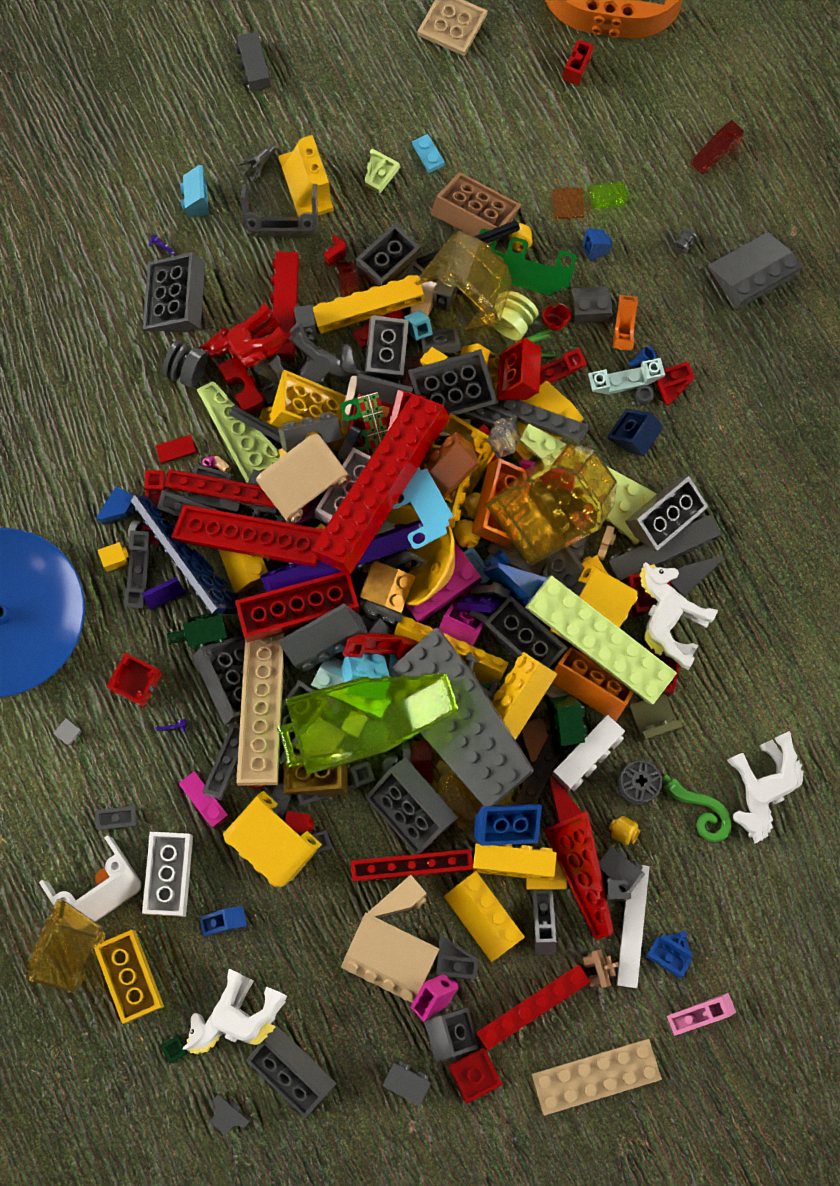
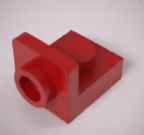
M335 234L332 236L334 247H329L324 253L325 263L329 267L346 256L347 245L342 238H338Z

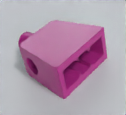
M443 974L424 982L411 1005V1009L423 1022L427 1021L448 1006L458 990V984L454 980H449Z

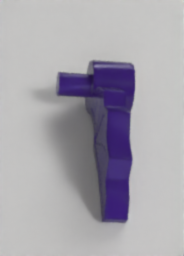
M153 234L149 239L150 243L148 244L150 247L155 244L171 255H176L172 248L159 241L156 235Z
M186 719L177 721L178 724L155 727V731H171L181 728L182 733L186 732L185 727H187Z

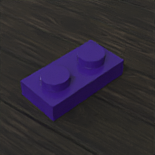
M466 594L457 602L459 610L489 613L500 606V598H492L490 595L481 597L475 596V594Z

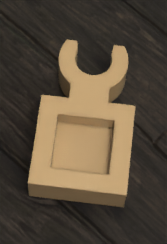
M608 525L597 554L601 561L605 558L608 546H613L616 537L613 534L615 528Z

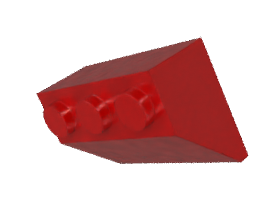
M525 337L499 354L497 399L527 400L539 393L541 347Z

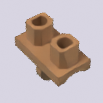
M601 949L593 951L592 954L584 957L585 967L595 966L597 970L596 975L588 976L590 986H601V988L611 986L609 975L610 977L616 976L614 967L619 966L618 962L612 963L610 956L603 957Z

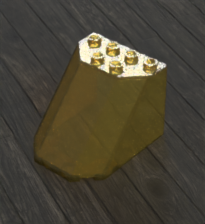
M456 232L449 238L415 281V284L420 285L439 278L449 287L457 286L480 308V311L464 330L467 333L498 325L513 282L508 266L504 263L502 257L496 255L487 243L465 232Z

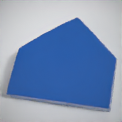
M686 931L666 936L662 935L660 938L655 939L646 955L648 959L679 979L685 974L693 956L687 942Z

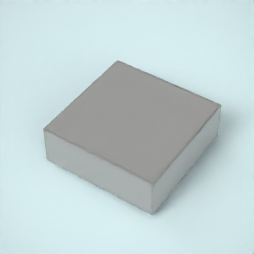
M65 719L53 734L70 746L82 731L68 719Z

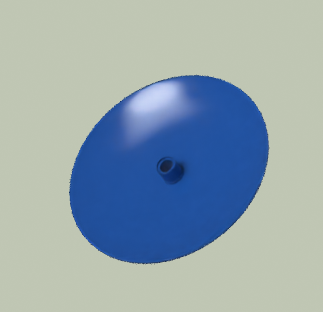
M0 528V610H4L3 615L0 617V697H7L23 693L40 685L65 664L76 647L82 632L85 616V599L80 578L75 568L55 545L36 534L24 530Z

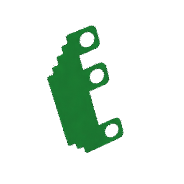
M481 229L479 234L487 232L489 230ZM517 237L510 239L506 254L494 251L497 240H494L490 245L484 244L475 248L476 252L481 253L480 258L485 260V266L490 267L489 272L494 274V280L553 296L554 291L560 292L562 287L569 288L577 256L574 253L560 251L558 253L555 267L526 260L525 255L528 242ZM519 241L523 244L524 249L521 253L513 252L512 245L514 242ZM569 255L572 258V264L569 267L561 265L560 259L562 256Z

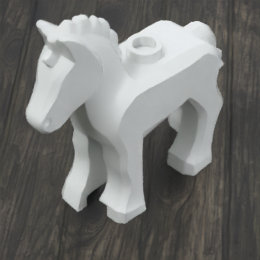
M790 731L775 738L776 742L781 746L783 753L778 749L773 739L759 745L762 751L768 753L774 759L776 774L756 779L744 753L727 760L742 776L745 784L746 802L750 813L735 812L733 819L749 832L748 837L753 838L754 844L768 837V833L771 832L773 827L771 823L773 818L768 804L773 802L775 805L784 801L783 796L800 787L803 782L804 771L801 770L802 764H800V760L796 761L797 754L793 748Z

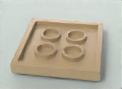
M435 0L418 29L417 36L465 56L488 11L464 0Z

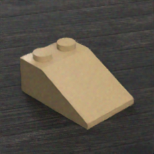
M410 875L367 913L380 918L407 911L413 907L418 909L426 902L425 897L427 893Z

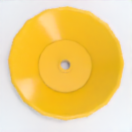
M449 526L446 527L447 534L418 549L413 547L408 549L407 552L427 559V564L408 572L414 575L415 578L405 602L407 605L422 604L449 582L455 568V540L452 529Z

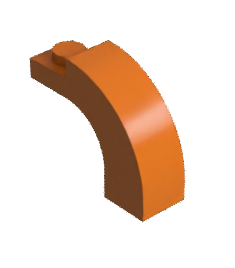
M619 295L613 348L620 350L633 349L638 297Z

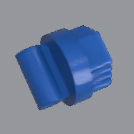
M498 550L496 554L493 552L489 554L488 558L483 561L485 567L498 563L508 565L511 560L502 550Z

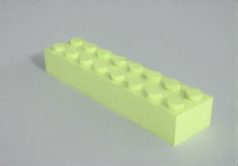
M549 576L525 607L649 704L656 702L677 674L672 668L553 576Z

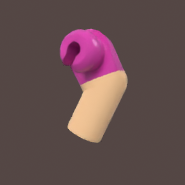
M219 456L205 457L202 461L203 466L212 469L219 468L226 473L231 469V466Z

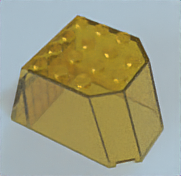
M570 442L528 467L486 502L485 505L528 565L532 566L597 531L615 505L617 481L595 450Z

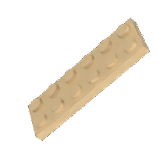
M649 1039L531 1074L544 1116L662 1080Z

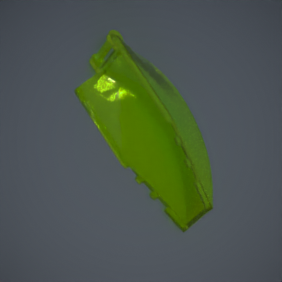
M447 674L401 675L402 677L382 676V678L361 677L287 698L286 704L292 723L277 728L287 756V767L303 763L308 775L381 754L441 722L458 711ZM292 731L295 732L301 755L296 757L289 737V732Z

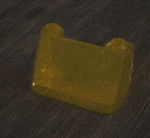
M57 899L33 947L26 980L74 993L76 987L82 984L84 974L81 973L82 967L92 947H97L98 944L103 943L105 938L103 927L67 901Z

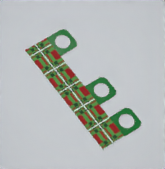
M378 392L344 401L340 405L344 420L350 421L363 417L366 429L362 430L361 436L365 438L366 442L363 447L358 448L355 446V448L359 451L371 448L372 454L388 431ZM348 404H354L357 407V413L354 416H348L345 413V407Z

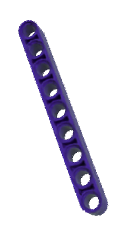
M421 520L375 535L356 566L411 548L408 535L423 527ZM417 533L413 536V542L416 544H420L425 540L423 533ZM321 561L318 562L317 567L292 563L261 575L260 578L266 592L332 575L341 572V570Z

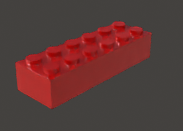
M346 572L335 573L235 600L244 638L247 643L299 629L342 604H346L356 613L360 612L351 576Z

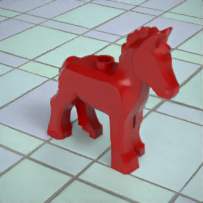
M264 303L247 320L234 326L230 331L225 327L221 328L215 336L207 343L200 345L199 348L207 352L209 357L231 353L233 358H238L244 366L254 367L262 360L272 357L290 340L280 328L281 325L276 317L270 319L268 316L271 313L270 308ZM272 331H274L271 335H269V336L263 338L264 336H266V335H268L269 333H271Z

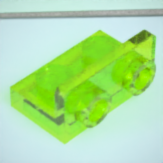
M625 182L589 185L591 208L603 209L608 206L621 207L627 205L629 194L626 193Z

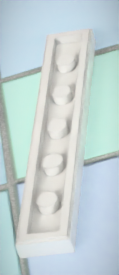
M641 865L643 866L641 871L645 875L631 892V899L625 901L617 986L637 988L649 876V866Z

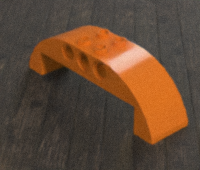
M545 0L552 13L572 28L595 35L627 39L644 38L661 32L677 18L683 0H664V4H656L638 0Z

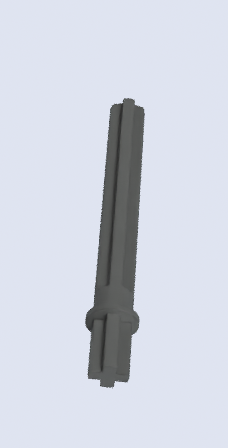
M235 405L231 408L230 416L281 443L278 428Z

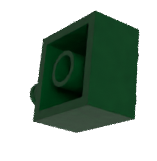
M208 613L186 618L183 622V630L166 634L169 645L186 641L188 647L193 646L195 649L204 647L205 643L211 641L213 644L224 642V639L227 638L228 630L224 614Z
M572 695L549 698L553 737L561 746L585 743L584 736H587V728L583 724V717L585 716L584 706Z

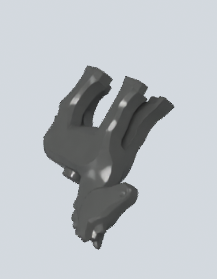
M299 322L289 331L292 335L289 340L306 354L292 373L321 384L325 379L324 376L328 373L337 380L350 381L352 376H358V374L365 372L360 367L361 363L356 362L350 345L344 344L341 347L339 358H337L333 354L314 345L306 337L305 331ZM275 353L268 362L262 360L258 363L254 370L260 375L269 378L274 384H279L284 368L281 366L280 357Z

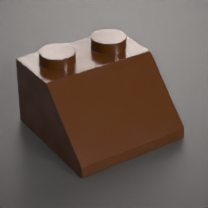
M542 718L528 721L518 735L524 755L532 767L548 737V733H550L547 722H543Z

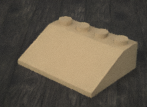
M365 912L341 968L413 1003L431 969L439 948Z

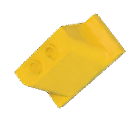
M313 135L304 137L299 140L292 152L278 156L298 217L303 213H312L313 184H317L318 215L334 211L330 197L329 181Z

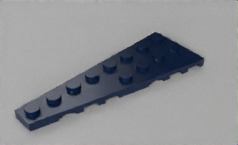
M134 495L130 501L135 506V510L141 514L145 524L154 532L155 538L162 543L165 552L174 560L175 566L185 575L186 581L193 586L196 595L206 604V609L212 614H238L235 600L239 597L237 593H232L225 587L227 584L225 580L213 574L215 572L213 567L196 549L191 550L186 543H181L171 538L175 526L161 517L163 514L147 496Z

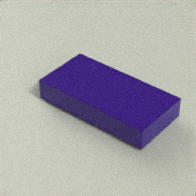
M177 576L142 593L150 610L185 594Z

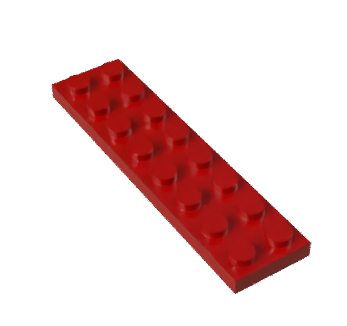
M183 505L171 538L186 544L317 567L319 560L311 549L324 529Z

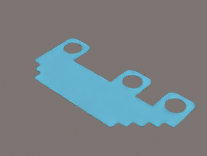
M418 467L402 492L404 500L400 504L393 506V509H397L411 502L423 524V527L408 535V540L414 549H418L447 534L446 527L450 524L448 519L453 517L428 469L421 470ZM417 533L425 535V540L420 544L413 542V536Z

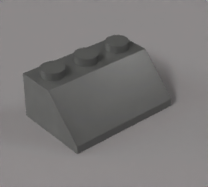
M358 374L355 396L378 392L380 401L394 405L398 390L414 394L415 391L411 386L365 374Z

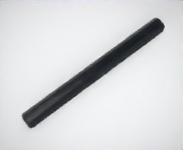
M517 220L420 257L417 259V264L425 268L520 230V226Z

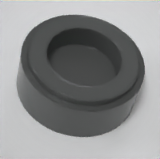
M641 385L637 388L635 399L638 403L646 405L653 400L654 391L650 386Z

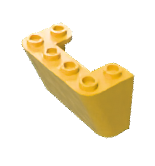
M587 564L578 579L579 582L586 584L579 597L620 628L627 619L632 605L638 599L637 591L597 567ZM552 628L550 629V632H552L553 634L557 635V636L560 637L561 639H563V640H565L566 642H568L565 638H563L561 635H559V634H558L556 631H554Z
M262 791L228 827L223 836L225 842L233 846L243 859L248 860L257 872L262 873L272 886L283 887L297 876L322 844L308 831L299 836L272 811L278 803L266 792Z

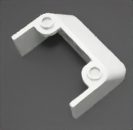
M108 835L104 838L115 854L105 864V870L109 878L88 893L75 900L71 893L62 891L56 894L49 882L44 880L39 882L56 910L75 930H85L141 890L142 884L139 877L115 840Z

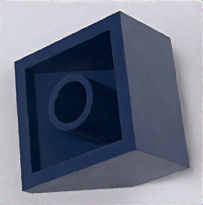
M626 408L607 438L631 454L645 456L663 429V425L653 413Z

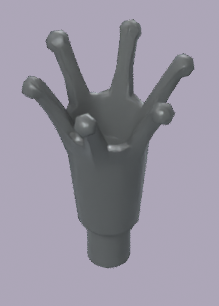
M270 144L255 157L244 159L242 163L239 162V166L249 163L251 165L243 175L255 169L252 181H256V176L260 178L264 164L276 150V147Z

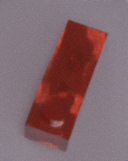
M730 120L691 160L690 164L703 175L740 143L744 131L733 120Z

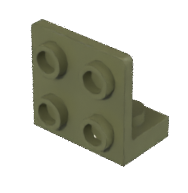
M666 694L660 695L654 704H649L644 700L630 705V710L642 743L679 731L683 727L680 719H675Z

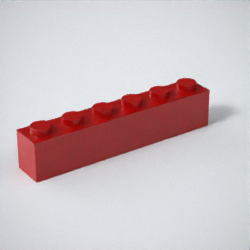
M276 251V258L272 259V269H275V275H272L271 278L272 286H274V292H271V303H274L273 309H270V319L276 317L281 325L280 328L290 338L292 335L289 331L296 324L294 307H297L299 255L298 252ZM291 341L276 352L281 359L280 361H295V345Z
M471 849L351 861L353 883L407 878L410 875L418 877L473 871Z
M576 965L476 1031V1034L488 1051L589 984L590 980L581 966Z

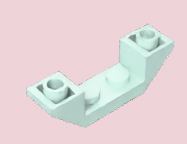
M661 358L643 361L640 368L607 374L605 369L588 373L592 392L603 394L637 389L641 385H649L665 376Z

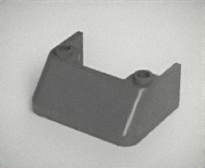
M243 184L241 193L243 226L250 236L312 237L317 234V184H313L312 213H303L300 217H260L256 213H249L247 184Z

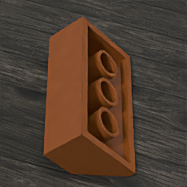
M455 432L437 450L433 451L431 456L424 463L420 464L419 468L421 470L428 469L441 495L445 499L479 466L472 443Z

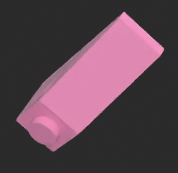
M729 993L670 1014L667 1018L675 1036L730 1017L736 1011Z

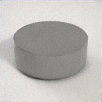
M137 520L132 521L128 528V537L130 538V530L141 531L143 523Z

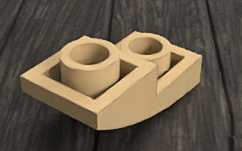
M422 279L420 283L426 302L411 306L410 314L421 310L426 316H429L433 307V291L436 282Z

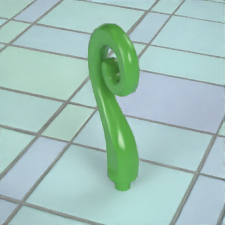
M667 774L662 777V781L665 783L663 788L671 797L684 803L707 806L713 809L720 817L721 828L714 833L708 832L705 828V823L708 821L713 824L717 823L718 819L714 814L704 813L698 818L696 827L702 838L709 842H720L728 837L731 832L732 821L728 810L722 803L707 795L687 791L676 778L671 780Z

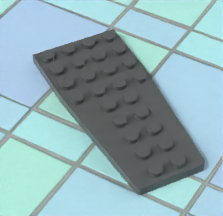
M436 627L388 670L391 681L387 690L411 723L483 806H495L533 773V767L475 675L439 628Z

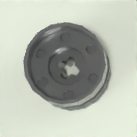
M176 340L166 354L162 375L163 377L171 378L173 381H177L180 378L181 384L195 388L205 372L208 353L198 348H193L190 351V345Z
M638 760L631 762L621 771L617 778L616 788L624 802L634 806H641L649 803L659 794L662 788V777L655 765L648 761ZM639 778L641 779V781H645L642 787L640 786V783H636V781Z

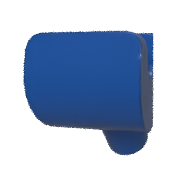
M647 346L636 355L635 359L628 363L631 368H634L639 364L642 365L643 361L658 358L652 347Z

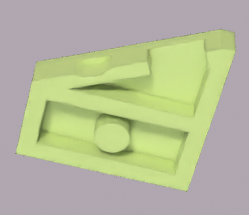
M371 149L370 162L367 166L368 172L365 176V186L380 194L400 169V163Z

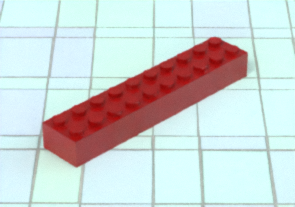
M415 394L410 396L311 549L319 561L351 575L393 506L450 419L444 405Z

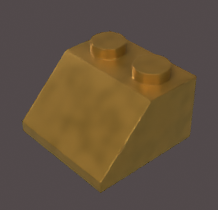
M372 561L359 597L401 613L415 576Z

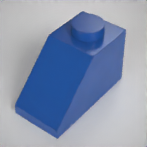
M586 229L582 247L589 260L592 261L610 253L612 246L611 237L606 235L602 229Z
M116 486L97 515L96 519L98 522L104 525L129 518L131 514L136 512L135 506L130 501L133 495Z
M243 906L222 909L199 917L203 937L247 926Z

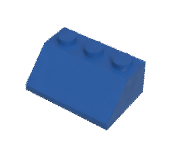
M542 805L482 806L475 816L473 836L480 846L538 843Z

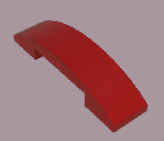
M578 348L563 354L562 358L541 366L540 385L546 381L552 384L585 367L587 363L581 349Z
M145 470V496L157 507L162 491L165 490V471ZM160 510L163 514L161 517L164 518V511ZM143 519L141 531L150 532L151 546H160L161 542L155 538L154 532L145 524Z
M361 634L348 638L343 656L362 658L364 653L396 654L397 658L401 659L419 642L392 634Z

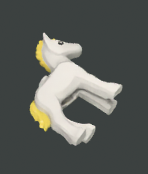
M645 562L640 573L641 586L646 589V593L658 601L657 605H652L648 613L651 617L646 626L645 641L651 649L654 648L655 654L661 656L662 652H664L667 657L675 660L682 668L689 670L695 659L693 654L698 645L694 643H678L672 638L670 631L681 615L706 629L709 622H713L718 610L700 608L669 586L667 583L676 579L679 575L676 568L656 567L655 564L649 565Z
M229 969L227 987L207 1022L205 1023L203 1016L198 1013H194L191 1016L188 1043L183 1047V1050L197 1055L199 1053L203 1054L208 1052L210 1047L213 1048L223 1034H226L225 1038L235 1043L237 1039L253 1045L262 1043L268 1037L267 1034L273 1032V1029L276 1028L271 1023L275 1020L277 1012L285 1004L287 996L266 987L263 1010L250 1017L240 1007L254 981Z

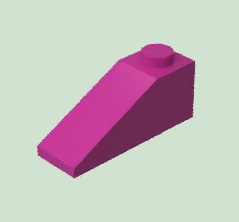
M195 771L179 782V785L214 830L230 818L215 798L203 795L202 791L205 784Z

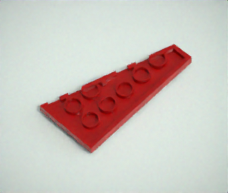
M585 811L554 824L543 831L553 852L557 853L556 858L595 940L613 934L614 931L588 811Z

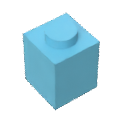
M421 310L404 316L405 320H409L408 333L416 341L433 334L430 319Z

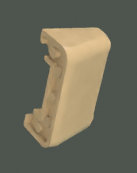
M313 434L257 476L256 481L285 520L292 524L302 518V507L330 486L342 488L352 478L320 435Z

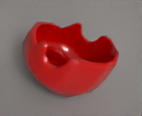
M561 303L555 307L549 305L541 315V321L544 326L553 331L564 329L571 318L569 308Z

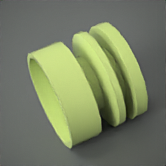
M509 291L504 299L501 300L500 306H497L489 320L499 333L511 340L518 341L521 340L528 330V326H531L539 313L536 306L528 298L517 292Z

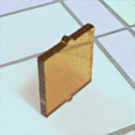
M567 186L566 188L552 190L555 219L568 218V220H571V218H584L582 187L569 188Z

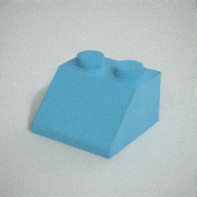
M198 165L183 175V183H180L181 194H184V199H181L182 210L186 211L187 217L209 215L207 181L203 165Z

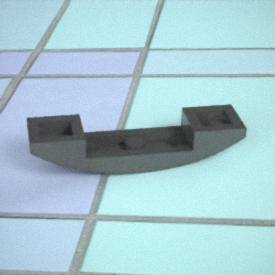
M130 530V556L124 607L144 608L145 599L142 593L147 591L150 532Z
M369 761L348 769V791L375 781ZM297 795L300 806L333 797Z

